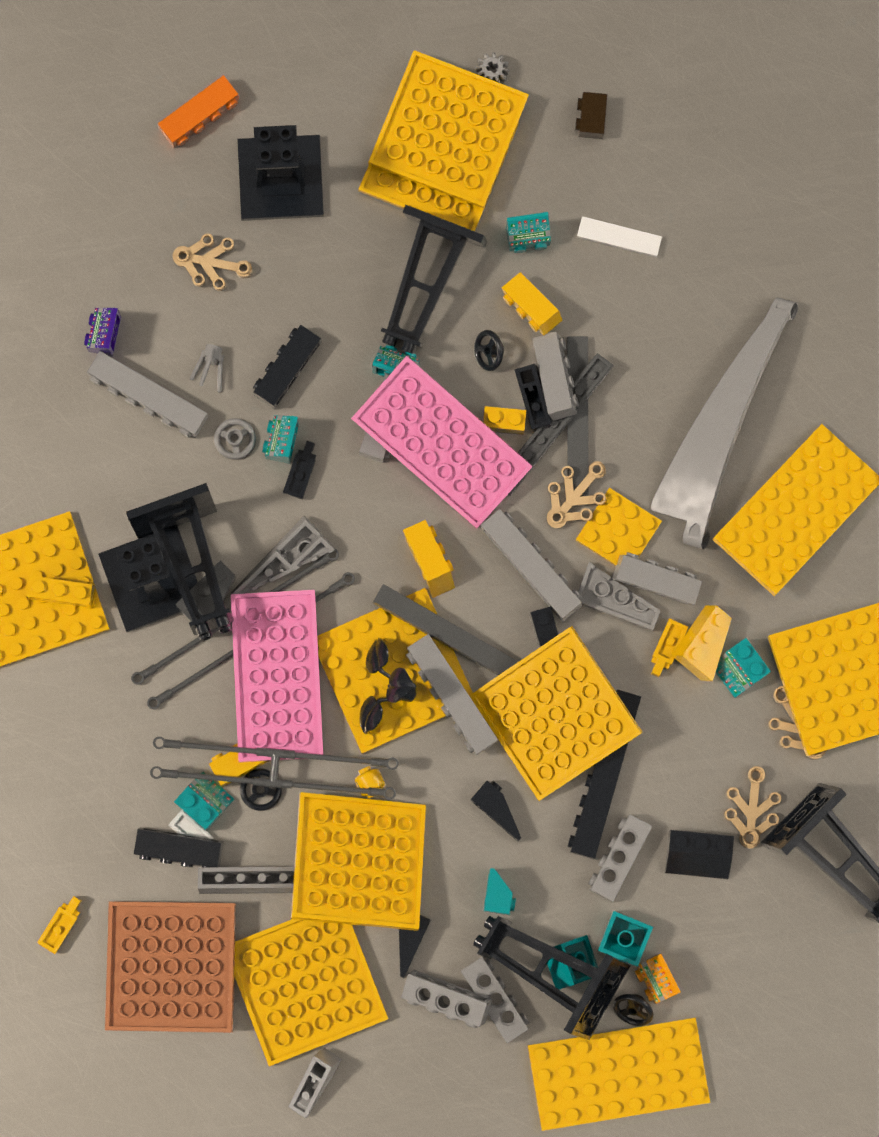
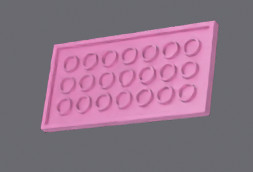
M407 355L351 417L355 423L476 528L482 524L533 467Z
M315 590L231 594V612L234 619L232 622L238 747L282 749L297 753L323 755ZM238 753L239 763L271 761V757ZM280 758V760L305 759V758H295V759Z

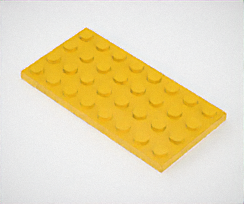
M821 424L712 540L775 596L879 485V475Z
M696 1018L593 1034L590 1040L575 1037L527 1045L542 1131L710 1103Z

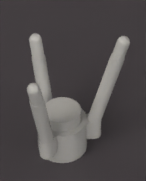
M207 344L206 349L202 350L201 357L190 376V380H193L203 361L206 362L199 383L200 386H203L210 364L216 365L218 362L217 391L219 393L222 388L224 355H221V347Z

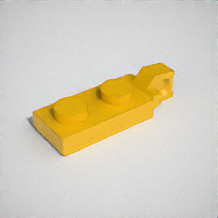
M668 619L652 655L651 662L655 664L651 672L652 675L659 677L663 668L668 670L669 666L672 665L674 657L671 655L684 638L688 626L673 619Z
M73 896L68 905L63 903L54 914L37 943L56 954L78 919L80 912L77 911V908L82 900Z

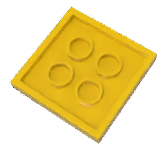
M609 488L605 493L606 502L596 507L592 519L587 521L575 541L616 566L619 556L626 555L627 552L640 556L662 521Z

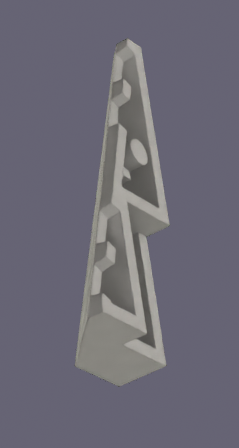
M303 516L235 587L231 594H245L251 590L254 591L268 582H272L299 569L300 566L310 561L317 560L318 557L328 552H333L335 549L320 530Z

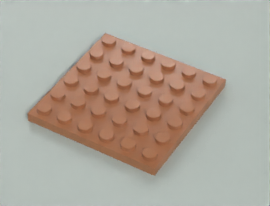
M109 902L105 1030L233 1033L236 903Z

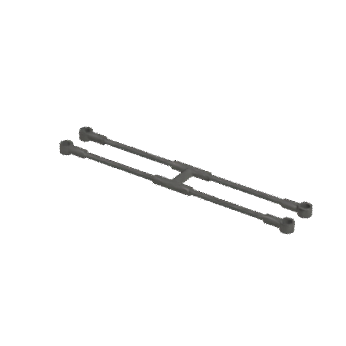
M334 550L337 554L335 558H330L329 552L314 561L311 566L270 592H279L315 568L318 569L329 561L337 560L339 557L338 550ZM350 572L345 573L340 580L329 586V589L316 596L315 601L318 602L346 585H352L355 581L354 575ZM347 575H350L352 577V581L346 582L344 578ZM218 627L211 629V634L217 632L219 629ZM200 638L194 639L157 664H152L141 672H135L131 677L132 682L135 685H141L144 679L157 672V669L201 642ZM233 650L172 689H168L156 697H150L147 701L148 707L152 710L158 709L160 704L172 697L175 692L234 655ZM136 675H141L142 679L140 682L134 681ZM153 699L157 700L155 707L150 706V701Z
M156 737L153 740V746L156 749L192 748L271 757L269 778L254 777L253 779L186 773L154 766L150 770V775L154 779L161 777L177 779L182 777L254 784V786L292 789L294 787L385 797L388 800H392L396 796V791L392 787H387L386 789L369 787V789L298 783L292 780L278 779L280 758H305L371 764V766L387 767L390 770H395L399 762L394 757L389 759H364L297 753L282 749L259 747L252 749L185 743L180 740L164 739L163 737ZM157 739L163 740L161 747L156 746ZM392 759L396 761L394 768L388 765V762ZM156 768L161 772L158 777L153 775V770ZM388 789L393 790V797L389 798L386 796Z

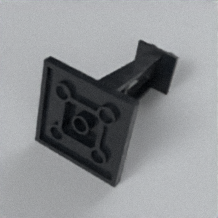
M296 125L254 127V138L238 139L241 221L324 217L320 135L297 136Z
M405 204L403 214L408 219L418 222L419 226L387 329L382 328L381 332L385 333L382 340L383 343L395 347L398 339L403 340L404 343L401 350L414 354L417 346L421 348L423 346L419 340L466 243L469 242L485 248L487 239L480 233ZM429 233H434L453 242V246L433 286L419 282L414 277ZM411 287H417L427 291L429 298L414 330L407 331L399 327V322Z
M207 483L126 511L128 520L138 539L151 534L156 536L159 547L191 616L190 628L194 636H199L200 641L212 638L210 630L217 627L220 634L230 632L232 630L230 623L234 621L230 609H226L201 521L202 517L217 512ZM190 522L201 557V563L183 570L177 562L164 530ZM198 572H205L215 605L214 612L206 615L199 613L186 583V577Z
M178 526L165 529V534L180 568L183 570L191 568L192 564ZM154 534L98 553L126 632L182 613L175 605L182 596ZM195 574L186 577L189 590L198 583Z
M818 783L761 843L767 849L784 855H788L796 847L868 911L864 915L867 919L879 923V899L876 902H872L845 877V872L856 861H859L879 884V867L832 811L847 794L839 787ZM822 819L851 852V856L839 868H835L804 839Z
M489 916L484 923V927L490 930L486 937L478 935L473 943V946L479 949L477 954L489 959L493 957L571 1011L573 1014L564 1031L590 1040L631 965L606 953L599 967L596 968L510 927L511 922L500 916L497 918ZM509 936L542 953V959L535 971H530L500 950V945L505 937ZM550 959H555L592 978L579 1003L541 977Z

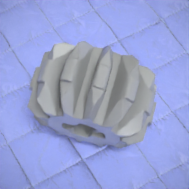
M495 52L492 53V57L485 53L484 59H478L479 65L475 66V71L478 72L477 75L495 82H506L507 77L505 75H508L510 72L506 68L509 63L508 61L502 62L504 58L502 55L496 58ZM492 67L493 70L496 69V72L493 73L492 71H489V68Z

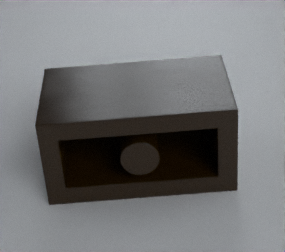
M583 92L582 98H578L577 110L581 111L580 118H576L575 130L579 131L578 137L603 139L608 94Z

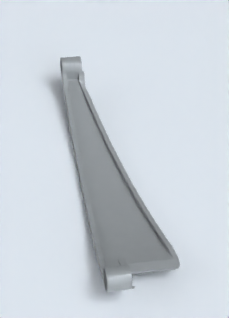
M779 297L774 300L762 323L738 353L703 406L651 504L652 511L687 521L683 534L684 544L705 549L709 543V520L739 430L785 324L789 320H794L797 315V302Z

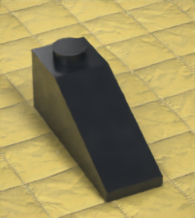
M537 363L514 369L531 429L552 424L551 417L547 411Z
M487 780L470 801L518 842L521 836L505 797L500 792L502 788L495 781L490 783Z
M420 915L418 931L399 929L400 977L402 978L405 977L431 921Z

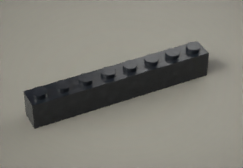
M617 689L616 693L635 720L642 696ZM628 743L594 764L592 775L588 774L585 786L588 787L587 794H582L579 803L582 811L580 815L576 814L573 827H576V832L574 836L570 835L567 847L571 848L570 853L593 860L596 858Z

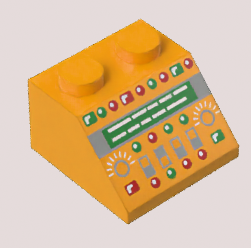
M656 954L639 963L638 967L636 966L637 970L634 973L639 982H644L647 988L644 992L649 1002L653 1000L657 1004L681 992L662 954Z

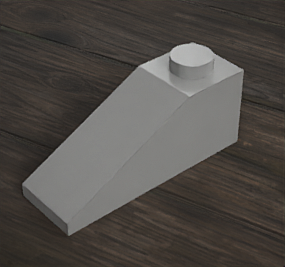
M325 1048L314 1055L288 1107L304 1118H307L332 1079L342 1059Z

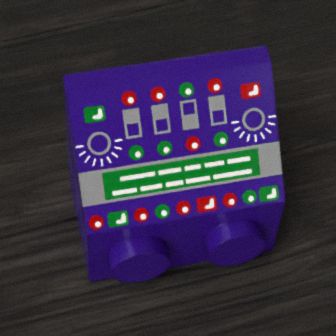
M95 308L94 314H90V334L86 333L84 345L87 346L88 352L98 354L101 351L113 357L121 321L118 308Z

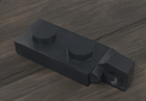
M306 441L304 450L299 449L295 454L283 494L303 500L316 462L317 455L312 454L315 443Z

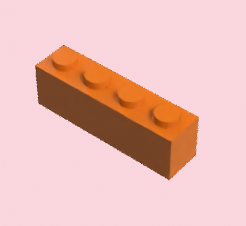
M223 75L158 123L159 130L173 148L177 145L180 147L189 140L188 137L192 134L202 132L207 123L218 120L222 116L221 113L226 109H233L238 104L239 94Z

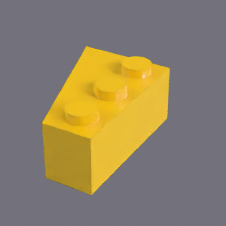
M426 520L404 529L405 539L422 572L424 580H426L432 598L454 589L455 585L451 574L454 569L450 560L445 561L443 555L446 553L441 542L437 543L435 540L437 534L433 525L428 526Z
M705 605L671 656L701 681H713L732 618L717 605Z

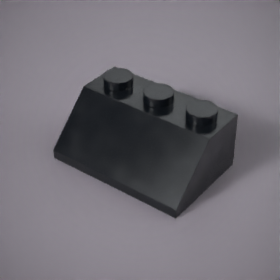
M670 830L668 833L665 873L729 879L734 836Z

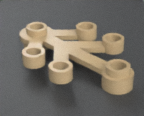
M208 233L204 234L200 241L189 248L180 246L173 252L174 263L187 269L192 277L193 284L197 287L204 285L205 278L201 273L197 272L193 263L200 264L213 282L214 289L217 291H222L225 288V281L217 275L213 267L235 271L240 278H248L252 274V266L248 261L243 260L234 263L215 259L222 253L231 251L234 248V242L231 238H224L219 246L203 256L195 254L204 247H211L213 245V236ZM206 237L211 238V242L208 244L204 243ZM227 241L231 242L229 248L224 246V243ZM185 253L187 256L185 259H180L179 255ZM242 265L247 266V270L244 272L240 271ZM201 277L203 280L201 283H196L195 279ZM217 281H221L223 285L221 287H216L215 283Z
M599 461L593 462L589 466L588 475L575 490L573 489V468L570 466L562 468L561 474L564 477L566 501L561 507L559 501L560 485L557 482H551L548 485L552 509L547 514V522L551 527L562 528L567 521H590L593 513L588 508H584L580 512H567L572 506L603 505L606 502V496L602 492H597L591 496H581L595 479L604 477L606 468L603 463ZM595 466L601 467L599 473L593 472ZM566 469L571 470L570 476L564 475ZM557 485L558 490L556 492H552L551 486ZM598 495L603 496L604 499L602 502L596 501V497ZM583 512H590L589 518H583ZM555 514H559L561 516V519L559 521L553 520V516Z
M780 686L774 690L773 699L783 705L794 724L780 721L778 718H772L768 722V727L773 731L779 729L799 734L784 686ZM778 692H783L785 698L779 699L777 696ZM773 720L778 722L777 728L771 726ZM783 736L779 741L782 748L787 749L791 747L804 750L802 742L792 740L790 736ZM784 738L789 739L790 744L788 746L783 745L782 741ZM826 751L810 755L808 757L811 759H819L824 756Z
M754 766L748 771V779L751 781L749 806L739 795L737 788L731 787L726 792L727 798L733 800L747 817V826L737 817V811L733 808L727 809L724 812V817L726 820L731 821L740 832L739 841L743 847L748 849L756 847L760 842V835L769 827L775 826L779 822V816L775 813H770L767 815L766 821L755 828L756 819L770 807L781 802V795L773 792L766 801L757 807L759 785L765 778V771L759 766ZM754 771L760 774L758 779L752 777ZM735 790L737 793L736 797H730L729 791ZM772 795L778 796L777 802L771 801ZM733 811L734 818H728L727 812ZM772 815L776 817V822L773 824L769 822V817ZM747 834H751L753 836L752 842H748L746 840Z

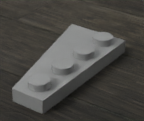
M589 562L578 590L582 597L580 600L582 605L653 631L660 610Z

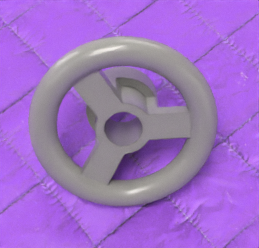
M234 418L224 421L218 426L214 435L216 449L221 455L229 459L246 457L253 450L256 442L252 426L242 419ZM230 425L244 427L241 431L236 428L230 429L228 432L224 431ZM249 434V444L245 450L240 452L239 444L242 442L243 437ZM237 435L239 438L237 441H232L231 437ZM220 437L225 438L233 446V453L223 448Z

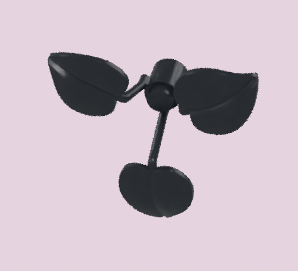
M378 638L370 647L366 657V668L370 673L375 674L379 671L389 678L387 698L376 700L374 696H370L364 701L359 718L364 734L374 730L380 723L383 713L382 706L380 705L382 702L396 703L400 700L412 702L416 696V685L412 682L405 669L397 668L391 675L383 670L382 667L388 662L389 653L386 643L381 638Z

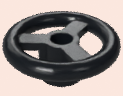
M484 330L476 337L474 355L482 369L494 371L502 362L504 346L495 332ZM485 336L491 337L487 345H481V341ZM480 352H483L487 357L489 365L483 361Z
M255 769L246 774L244 778H261L260 775L270 777V771L267 769ZM248 783L240 784V796L243 802L249 808L257 811H265L274 807L282 794V788L274 790L263 786L265 788L264 792L258 793V786L253 784V794L248 798L246 793ZM266 795L274 796L266 804L259 805L253 803L257 798H263Z
M622 994L616 997L613 1002V1009L616 1015L630 1025L644 1026L653 1019L652 1007L638 994ZM627 1000L628 1005L626 1009L621 1010L619 1007L620 1002ZM628 1015L638 1016L642 1020L630 1018Z

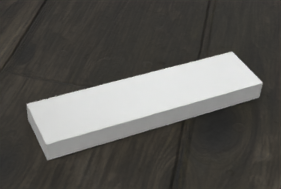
M583 216L577 238L656 258L662 236Z

